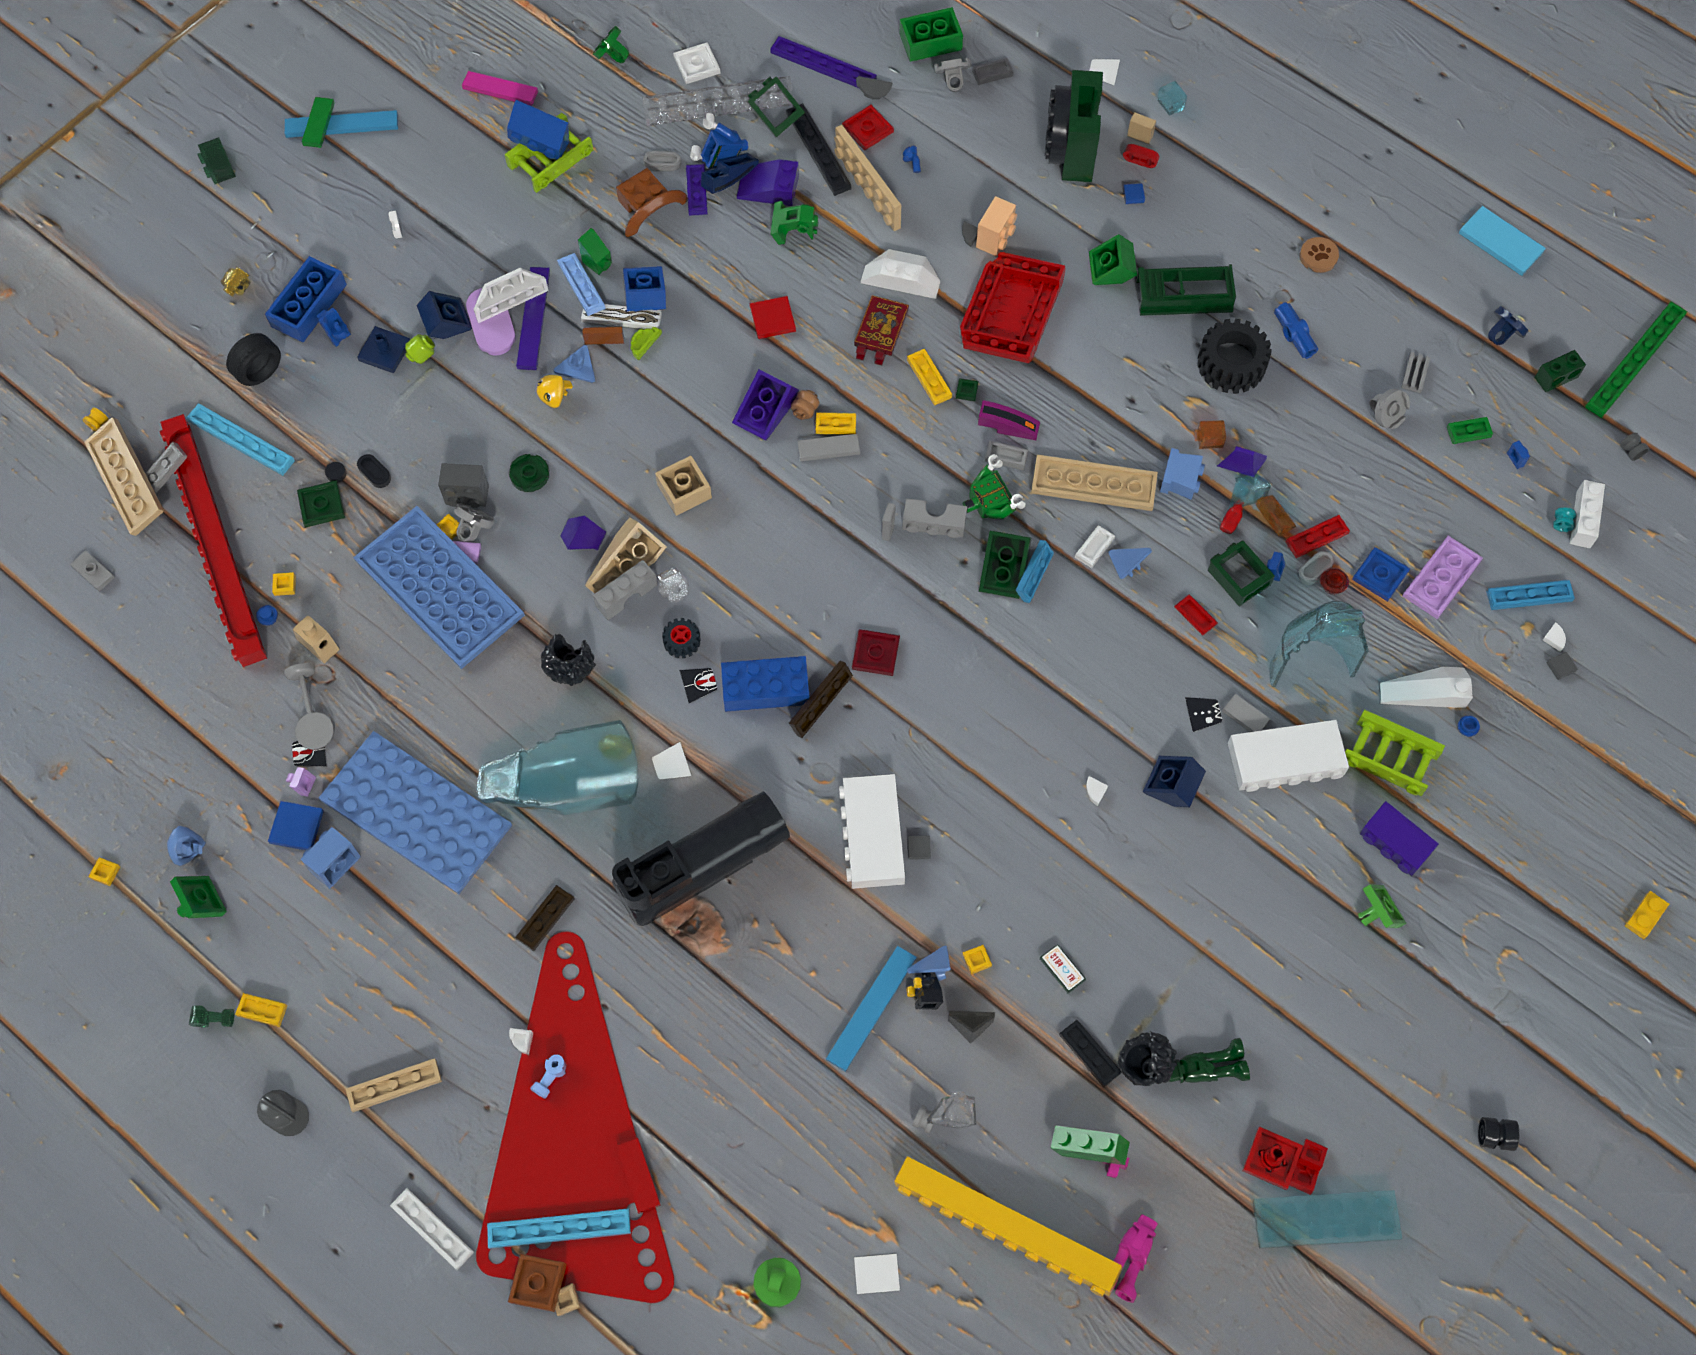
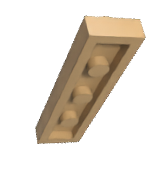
M434 1058L346 1088V1093L351 1111L356 1112L440 1083L442 1078L437 1060Z

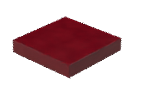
M859 629L852 670L893 676L900 635Z

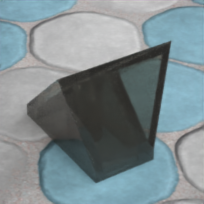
M949 1011L948 1021L970 1044L994 1022L995 1012Z

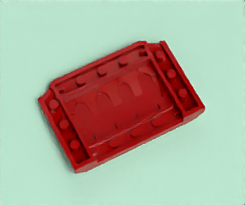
M1000 252L993 262L989 261L985 265L960 325L963 348L1030 363L1034 358L1063 284L1066 271L1065 265Z

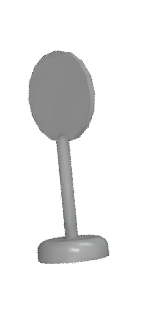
M300 663L285 669V676L289 680L300 681L308 713L298 721L295 728V736L304 748L310 750L321 749L332 740L334 725L325 714L313 713L305 678L314 674V664Z

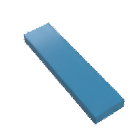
M1570 580L1488 588L1486 591L1491 610L1573 602L1575 599Z

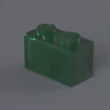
M219 137L198 144L200 153H197L201 164H206V167H203L207 178H212L214 185L236 177Z

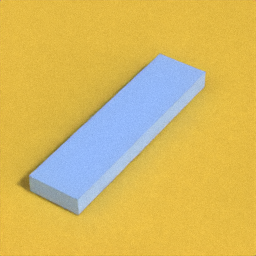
M573 253L558 259L557 262L587 316L606 309L605 304L576 254Z

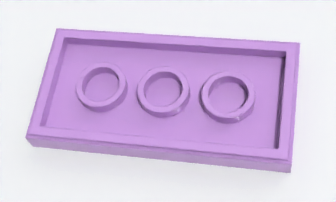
M1447 536L1406 589L1402 597L1438 619L1483 558L1455 539Z

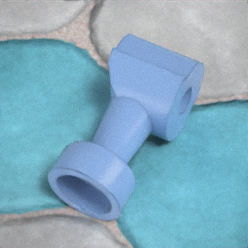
M553 1055L549 1060L546 1059V1072L540 1083L535 1082L531 1087L534 1093L544 1099L550 1093L548 1086L556 1077H562L566 1074V1063L560 1055Z

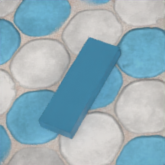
M1045 540L1039 541L1016 588V592L1023 602L1026 603L1031 602L1054 554Z

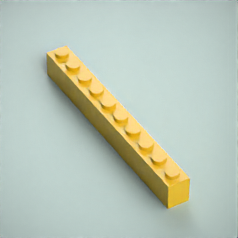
M908 1156L894 1181L899 1193L907 1197L913 1195L919 1198L918 1202L928 1208H931L932 1205L939 1208V1213L945 1217L952 1219L954 1216L961 1220L960 1223L971 1230L974 1227L981 1230V1234L984 1237L993 1241L995 1238L1003 1241V1246L1014 1252L1018 1249L1024 1252V1256L1035 1263L1039 1260L1047 1264L1046 1268L1056 1274H1059L1061 1271L1069 1275L1068 1279L1077 1285L1084 1283L1090 1286V1291L1101 1297L1104 1294L1110 1296L1122 1271V1265Z

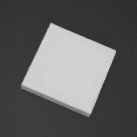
M708 42L673 53L686 84L721 74Z

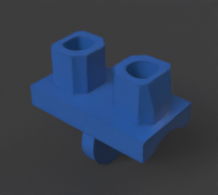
M331 308L329 311L324 309L317 315L319 323L334 346L337 347L343 339L351 335L347 325L342 321L336 309Z

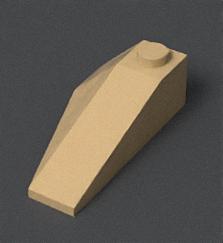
M629 517L613 538L585 586L595 594L640 561L644 560L648 566L652 565L667 546L638 521Z

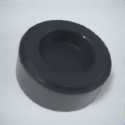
M332 462L325 468V475L330 482L335 480L341 482L346 477V469L340 462Z

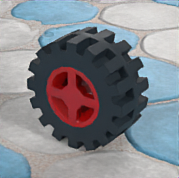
M676 618L673 623L671 621L668 622V627L665 626L664 632H662L664 647L671 656L674 654L675 658L682 656L683 659L686 658V655L690 657L693 655L692 652L696 653L698 651L697 647H700L699 629L690 619L685 621L684 618H681L678 621Z

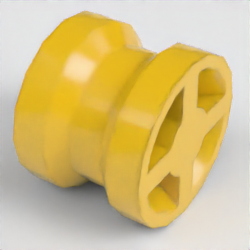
M93 407L90 410V414L82 420L89 428L96 432L109 418L102 411Z

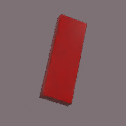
M1337 515L1288 538L1286 544L1295 558H1298L1349 534L1350 530L1341 516Z
M636 1138L617 1145L616 1148L638 1214L661 1206L639 1139Z

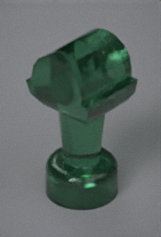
M194 1005L191 1007L189 1025L207 1028L209 1023L221 1022L223 1027H232L235 1018L234 1009H224L220 1013L208 1011L201 1005Z

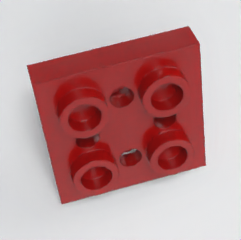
M1259 1126L1242 1171L1287 1190L1303 1145Z

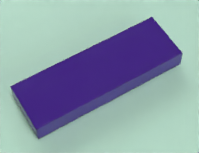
M705 164L686 165L689 216L708 215L707 191L701 187L702 172H705Z

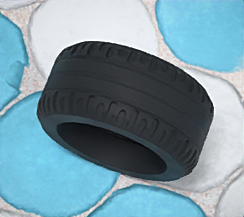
M262 333L249 334L241 338L231 348L227 356L226 366L230 374L239 383L245 386L258 385L270 378L276 371L280 363L281 352L278 346Z

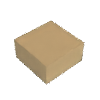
M1134 113L1130 120L1127 136L1149 144L1154 135L1156 120Z

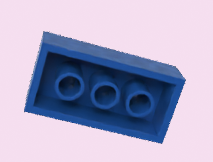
M309 256L265 313L270 326L304 343L319 323L317 315L324 309L328 311L347 284L342 271Z
M806 656L721 663L725 712L801 706L809 699Z

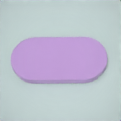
M480 288L471 293L466 302L476 342L481 351H485L493 356L502 355L511 349L516 340L508 310L485 321L477 322L473 309L482 290Z

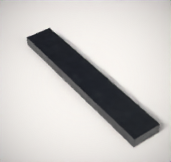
M800 104L805 113L793 123V126L834 196L851 190L849 180L804 104ZM794 107L787 109V116L793 113L796 109Z

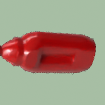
M1239 500V503L1227 511L1220 524L1221 531L1232 534L1236 530L1243 516V500Z

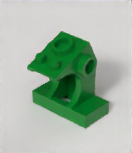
M782 201L775 202L770 234L778 245L785 244L787 233L796 229L800 233H807L811 240H813L814 234L818 232L815 229L819 225L818 215H815L814 207L807 204L786 208Z

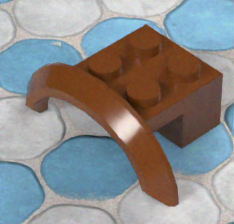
M648 168L616 186L618 201L629 213L633 210L636 212L627 224L625 230L626 237L635 235L643 221L659 208L673 202L683 205L688 201L687 195L683 191H667Z

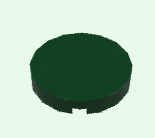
M530 454L517 457L511 463L509 478L512 485L524 492H534L541 489L547 483L550 474L546 460L539 455L534 456Z

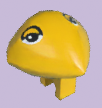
M546 375L539 380L536 392L542 402L552 408H557L560 406L563 396L568 394L566 389H572L573 386L569 380H563L562 376Z

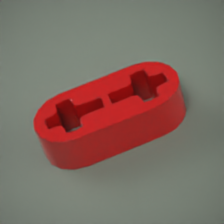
M1128 144L1123 152V157L1126 161L1147 168L1156 167L1160 158L1156 151L1136 144Z

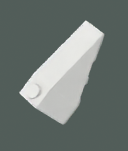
M1439 667L1379 684L1380 704L1466 708L1473 698L1471 677L1465 668Z

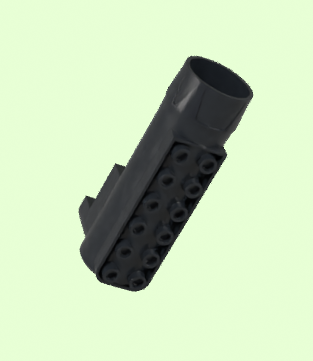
M762 791L673 844L668 840L630 862L628 857L618 862L612 869V884L634 923L638 926H645L751 864L754 858L769 852L790 838V833L777 807L770 797Z

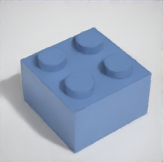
M331 827L321 834L319 841L313 847H309L304 852L300 860L311 874L330 889L361 856L350 841Z

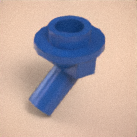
M907 147L903 152V161H912L913 173L921 172L917 147Z

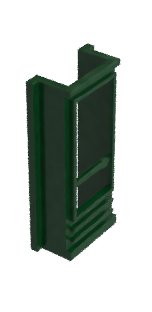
M1232 264L1216 267L1138 268L1136 283H1140L1141 290L1140 316L1232 313L1234 311L1236 291ZM1225 280L1227 293L1184 295L1183 281ZM1164 282H1179V293L1181 295H1165Z

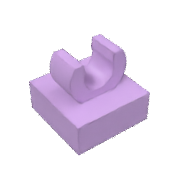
M297 767L295 774H288L286 782H290L289 787L298 794L308 797L316 777L305 768Z

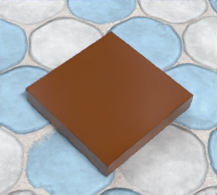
M520 1254L508 1303L555 1312L567 1264Z

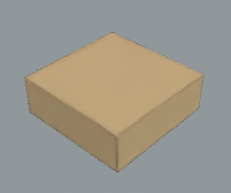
M574 1284L560 1289L555 1308L557 1316H562L581 1308Z

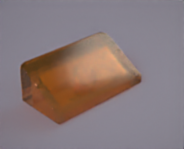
M1273 495L1261 497L1257 500L1256 507L1278 536L1296 528L1294 522Z

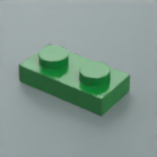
M1487 417L1448 423L1446 427L1452 444L1487 439L1493 435Z

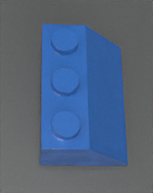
M516 100L507 126V135L516 144L520 143L532 151L541 152L550 159L558 160L562 157L569 144V123Z

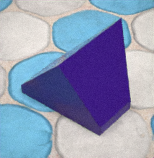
M1236 446L1235 450L1217 466L1254 477L1266 461L1267 456Z
M579 516L568 519L560 537L568 550H599L606 531L586 516Z

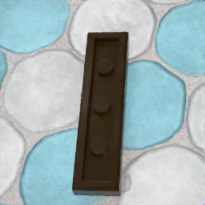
M839 661L789 722V725L798 737H804L852 678L853 674L845 662Z

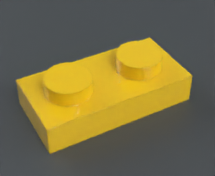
M816 412V434H856V413Z
M1649 891L1625 924V927L1644 940L1665 912L1669 903L1652 891Z

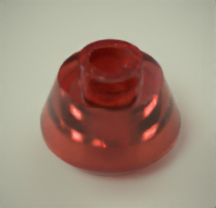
M1329 568L1322 573L1320 583L1327 594L1336 595L1347 589L1349 578L1343 570Z

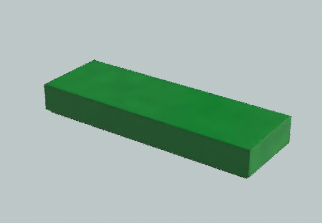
M315 97L302 138L303 146L322 148L335 104L334 99Z

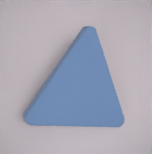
M584 345L554 368V373L591 383L595 382L588 346Z
M1151 548L1110 550L1108 553L1119 578L1124 579L1127 575L1133 576V569H1141L1140 563L1152 550Z
M942 946L908 968V973L935 972L938 981L946 979L945 971L951 969L947 946Z

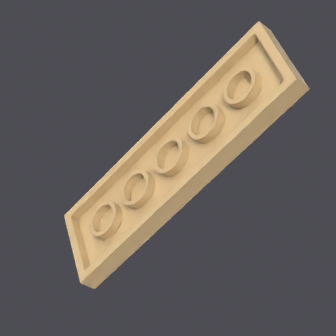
M843 125L836 127V136L834 137L836 148L834 151L837 158L844 162L846 170L852 173L856 184L860 185L864 190L865 196L871 199L875 210L882 214L886 225H890L893 231L900 229V202Z
M112 417L84 443L129 533L136 536L161 515L164 509L118 419Z
M1037 455L1031 494L1152 511L1158 472Z

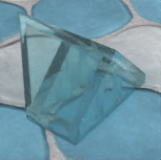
M1257 474L1254 477L1244 475L1235 478L1236 483L1229 509L1236 504H1242V507L1265 501L1271 487L1270 482Z

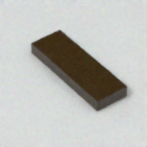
M556 885L517 934L516 940L534 952L575 900L574 896Z

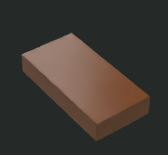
M622 327L583 328L585 345L624 344Z

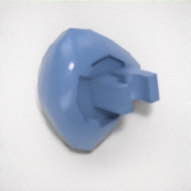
M178 826L172 830L168 838V854L174 864L182 866L190 862L198 854H202V849L206 842L193 830Z

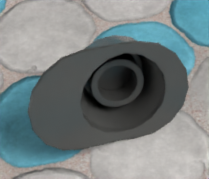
M272 1090L261 1097L257 1106V1114L263 1124L284 1136H294L301 1133L309 1121L307 1107L301 1101L282 1090Z

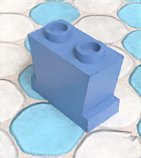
M1171 448L1160 492L1168 494V491L1192 500L1193 494L1199 491L1201 481H1197L1198 475H1203L1205 464H1201L1203 456L1180 454L1178 449Z

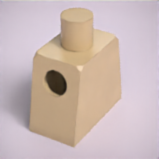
M306 616L293 628L297 641L324 664L340 650L330 634L310 616ZM322 642L325 646L319 648L320 643Z

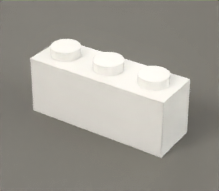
M1584 480L1577 490L1574 507L1576 518L1573 520L1575 527L1571 531L1570 544L1591 548L1597 540L1605 484Z

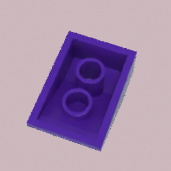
M778 159L759 163L740 180L737 199L770 204L782 201L785 206H793L799 179V162Z
M758 369L732 423L767 441L791 408V404L795 400L799 389Z

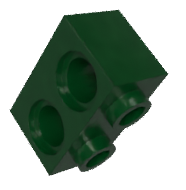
M1573 350L1542 364L1534 378L1546 393L1579 378L1586 364L1576 350Z

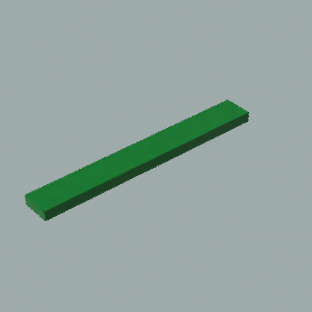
M1671 301L1594 394L1585 408L1602 418L1688 311Z

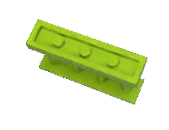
M560 113L558 116H556L557 118L568 122L567 116L563 113ZM569 131V141L575 147L568 152L565 150L562 157L554 163L543 153L532 151L520 143L504 155L507 166L511 170L520 166L532 177L533 189L537 193L541 189L546 188L549 183L584 157L589 156L594 151L592 139L587 137L581 141ZM535 156L547 168L538 173L526 160Z
M1364 709L1356 724L1361 726L1362 730L1353 751L1349 749L1345 751L1348 765L1353 768H1360L1402 787L1412 795L1422 796L1428 787L1427 784L1422 783L1431 759L1437 761L1445 745ZM1370 732L1379 734L1382 737L1373 760L1360 755ZM1390 741L1402 745L1393 769L1381 764ZM1411 750L1419 752L1423 756L1414 778L1401 773Z

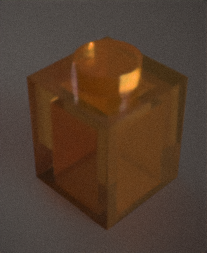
M1224 420L1200 421L1198 429H1195L1194 432L1195 441H1198L1199 449L1224 447L1226 441Z

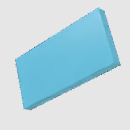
M1484 206L1459 231L1460 235L1521 276L1546 249Z

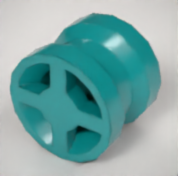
M1566 507L1556 509L1554 515L1556 520L1553 523L1554 529L1560 532L1572 531L1575 527L1573 520L1576 518V511Z

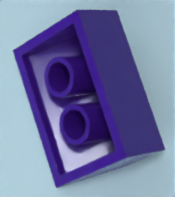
M1387 801L1382 804L1360 832L1365 842L1374 845L1385 858L1391 859L1402 872L1411 876L1415 874L1439 845V843Z

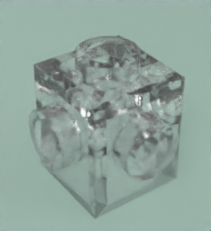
M675 567L656 575L660 584L657 587L661 597L666 598L670 603L679 602L684 599V596L689 594L686 588L689 586L685 575H681L680 571Z

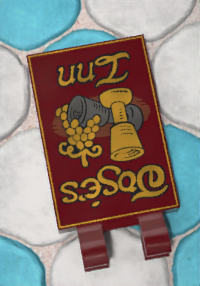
M871 296L854 341V346L857 347L856 359L863 361L867 350L875 351V364L882 366L885 356H892L907 316L909 305Z

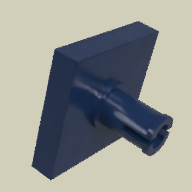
M375 326L357 356L358 361L394 373L406 353L405 344L411 339Z

